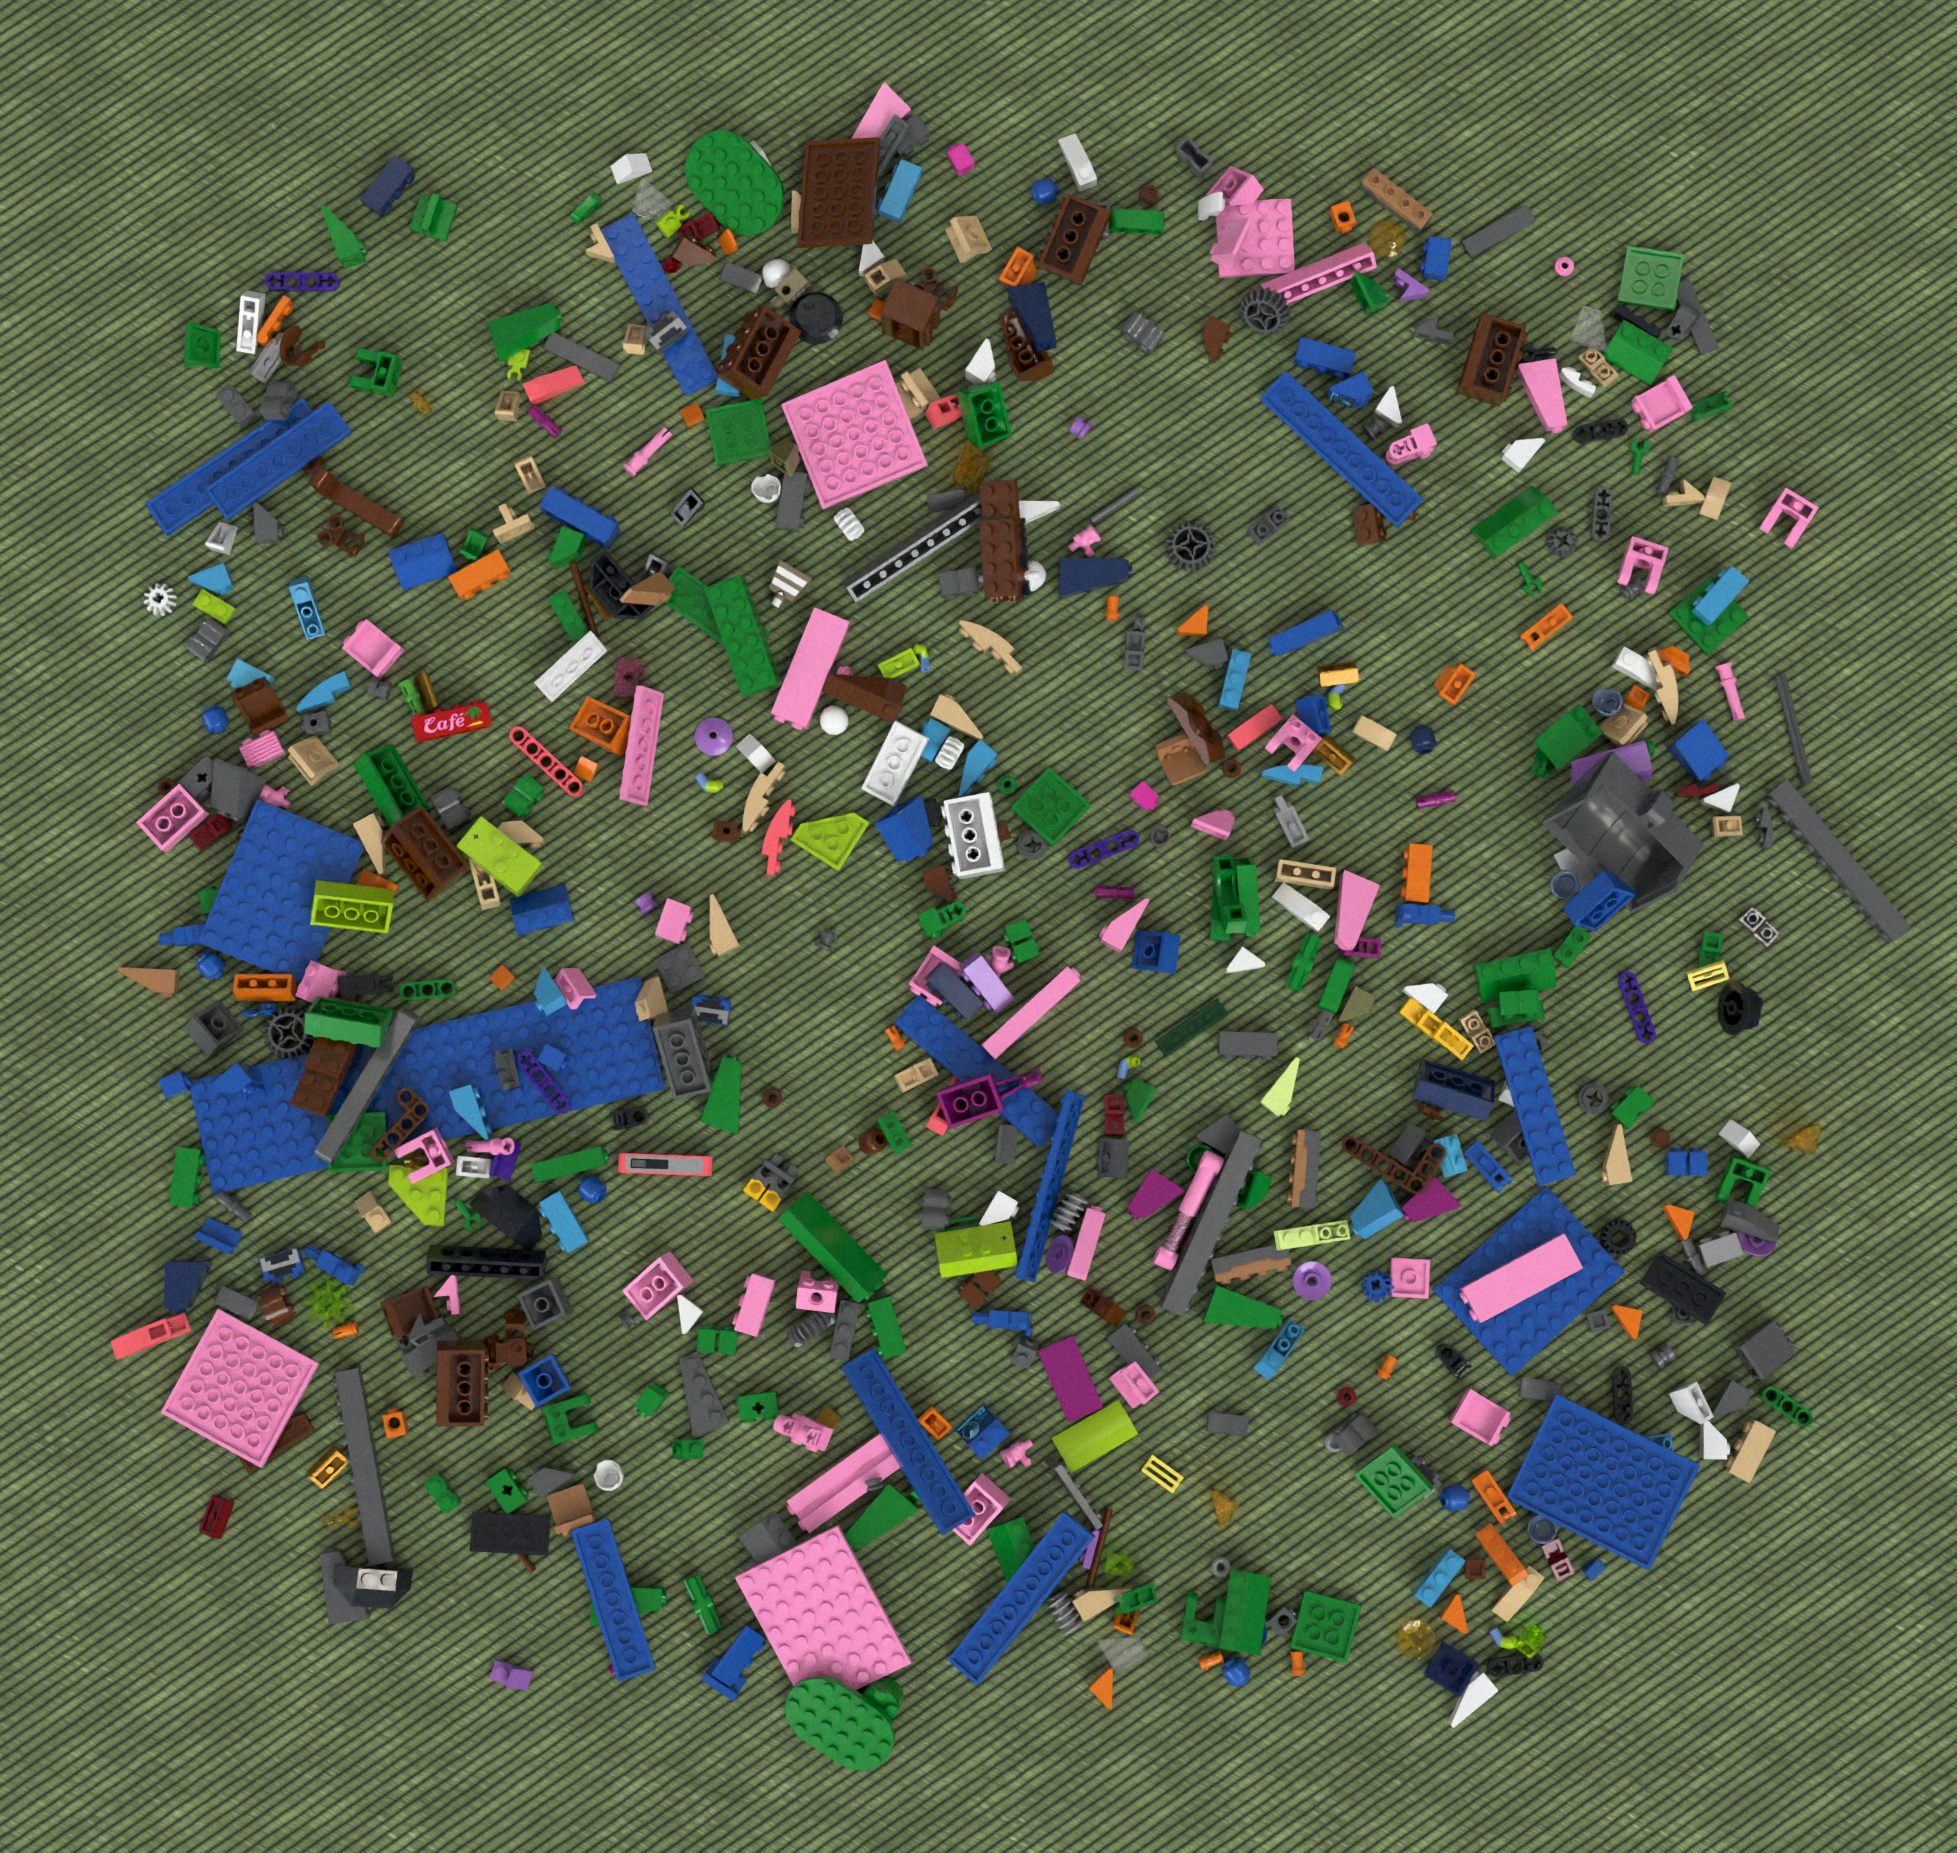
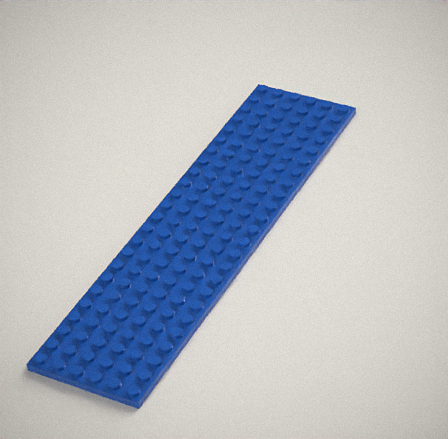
M641 977L593 987L597 994L595 998H584L577 1009H570L567 1004L546 1016L543 1010L539 1011L533 1001L416 1028L365 1113L386 1112L388 1130L405 1112L395 1100L396 1093L403 1088L413 1090L428 1105V1115L398 1147L435 1128H438L444 1141L478 1133L455 1111L449 1091L470 1084L474 1085V1088L478 1087L481 1098L478 1100L480 1106L483 1105L486 1110L487 1116L484 1118L486 1124H490L492 1130L557 1115L559 1113L554 1111L519 1066L517 1060L520 1053L525 1051L531 1052L538 1059L546 1043L569 1055L567 1058L569 1062L564 1070L561 1069L560 1072L553 1070L543 1063L541 1064L570 1100V1111L665 1090L666 1087L650 1019L639 1021L636 1013L635 1001L642 989ZM363 1044L356 1061H354V1066L350 1070V1075L348 1079L346 1078V1084L344 1087L340 1086L328 1114L338 1113L377 1047ZM512 1048L520 1086L503 1090V1087H500L498 1073L503 1072V1070L496 1068L493 1056H495L497 1051ZM308 1054L300 1055V1057L295 1056L292 1059L287 1058L252 1066V1070L263 1081L260 1085L261 1089L254 1095L208 1091L207 1088L224 1073L190 1081L192 1084L189 1085L203 1151L206 1154L205 1160L213 1194H217L221 1190L226 1192L328 1168L327 1162L314 1156L317 1146L327 1131V1117L324 1118L289 1104L305 1070L303 1065ZM523 1056L524 1061L522 1064L526 1063L530 1066V1069H527L528 1072L538 1066L537 1063L534 1066L531 1064V1056ZM536 1070L533 1073V1078L536 1081H540L544 1077V1073L541 1070ZM548 1085L545 1088V1093L548 1096H552L556 1092L553 1085ZM402 1092L400 1099L403 1102H408L410 1096L407 1092ZM560 1093L556 1098L551 1099L552 1103L555 1100L558 1102V1110H566L565 1105L567 1103L566 1101L561 1102L559 1100V1097L562 1096ZM417 1105L414 1111L418 1116H421L424 1113V1108L421 1105ZM404 1119L401 1122V1127L404 1130H408L411 1126L410 1121ZM390 1133L388 1135V1142L395 1144L397 1136Z

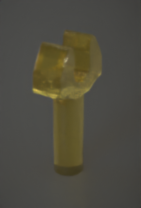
M415 1150L403 1156L405 1159H413L404 1161V1167L408 1169H416L417 1164L420 1162H430L426 1154L419 1155Z
M353 1507L346 1508L343 1515L323 1518V1524L328 1526L346 1523L349 1528L354 1527L359 1522L358 1520L352 1521L350 1514L357 1513L359 1510Z

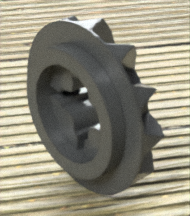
M1564 526L1553 529L1547 537L1549 551L1558 557L1571 555L1578 543L1576 534ZM1566 535L1565 542L1567 545L1563 544L1558 548L1560 541L1557 539H1562Z
M1028 830L1019 837L1017 847L1020 855L1025 859L1037 860L1042 858L1047 852L1048 843L1034 830ZM1031 837H1033L1034 843L1041 844L1035 847L1034 853H1032L1031 847H1024V845L1030 844Z
M1590 1083L1585 1085L1579 1092L1578 1102L1581 1109L1587 1113L1598 1114L1608 1106L1609 1094L1602 1085ZM1596 1091V1098L1601 1102H1594L1591 1105V1100L1586 1095L1592 1096Z

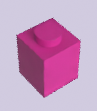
M964 143L961 145L955 144L949 148L947 158L958 177L975 168V162Z
M1144 781L1129 795V798L1145 812L1148 809L1152 811L1159 804L1157 801L1159 795Z

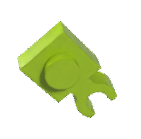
M683 205L675 206L674 212L668 210L655 222L665 237L669 238L682 226L679 222L681 219L688 218V212L680 214V210L684 207Z
M524 349L508 359L507 365L512 367L507 373L509 380L516 373L518 374V382L522 381L521 369L527 370L531 354L530 350Z

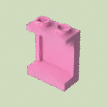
M1675 375L1641 395L1635 396L1631 400L1634 412L1640 415L1641 424L1645 430L1648 429L1649 433L1681 417L1693 408Z
M366 619L365 621H360L355 628V633L352 636L349 635L344 640L342 649L377 678L381 679L404 652V649Z
M936 946L932 947L930 953L908 985L911 986L910 991L916 995L923 994L926 996V1001L931 1005L936 1006L938 1004L941 1006L943 1003L939 999L941 995L937 991L933 993L926 986L928 982L924 978L939 962L944 963L958 978L961 976L960 972H962V969L959 967L960 962Z
M1136 1361L1123 1366L1110 1377V1381L1132 1408L1137 1407L1140 1403L1146 1404L1159 1393V1390Z
M1467 1388L1449 1422L1492 1446L1493 1443L1497 1444L1499 1441L1502 1427H1506L1510 1422L1511 1417L1509 1415L1511 1412L1479 1395L1472 1389Z

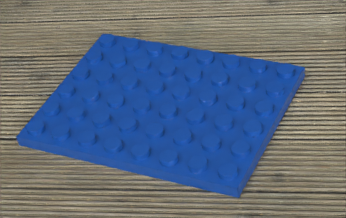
M257 799L198 943L277 974H292L295 981L301 983L310 961L317 962L331 927L310 925L315 882L319 880L349 884L363 851L364 844L357 839Z
M1544 1186L1441 1281L1433 1291L1501 1366L1513 1376L1625 1271L1551 1190ZM1561 1233L1566 1235L1583 1267L1582 1269L1482 1323L1472 1319L1469 1310H1471L1469 1303L1465 1304L1459 1295L1462 1286Z
M1557 1393L1507 1495V1499L1650 1570L1696 1476L1700 1464Z

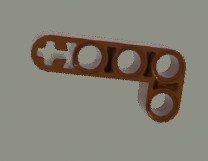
M409 1088L400 1089L395 1095L397 1104L405 1112L369 1151L370 1158L375 1162L387 1159L429 1113L428 1105ZM402 1092L409 1094L410 1099L408 1102H403L400 1099ZM417 1105H421L424 1108V1113L421 1116H418L414 1111ZM404 1119L410 1121L411 1126L408 1130H404L401 1127V1122ZM390 1133L397 1136L395 1144L388 1142V1135ZM383 1141L385 1146L389 1147L390 1150H388V1148H385L381 1153L383 1157H376L375 1155L377 1152L375 1151V1149H381L384 1146L383 1144H381V1142Z

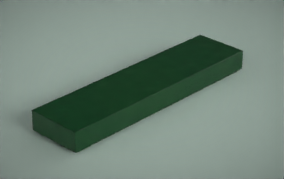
M1217 998L1155 1041V1044L1166 1058L1228 1015V1012Z

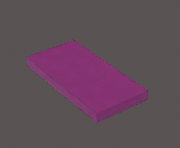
M1073 1335L1037 1350L1067 1422L1103 1408Z

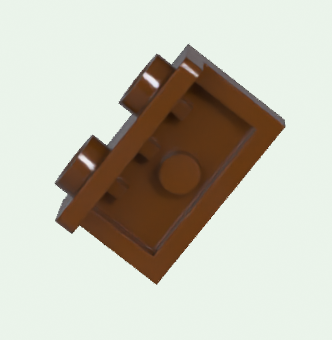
M1372 504L1352 508L1358 546L1386 542L1387 530L1383 524L1384 515Z

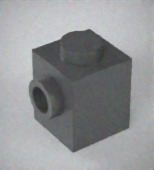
M326 711L303 715L304 721H301L302 730L308 736L332 733L330 716Z

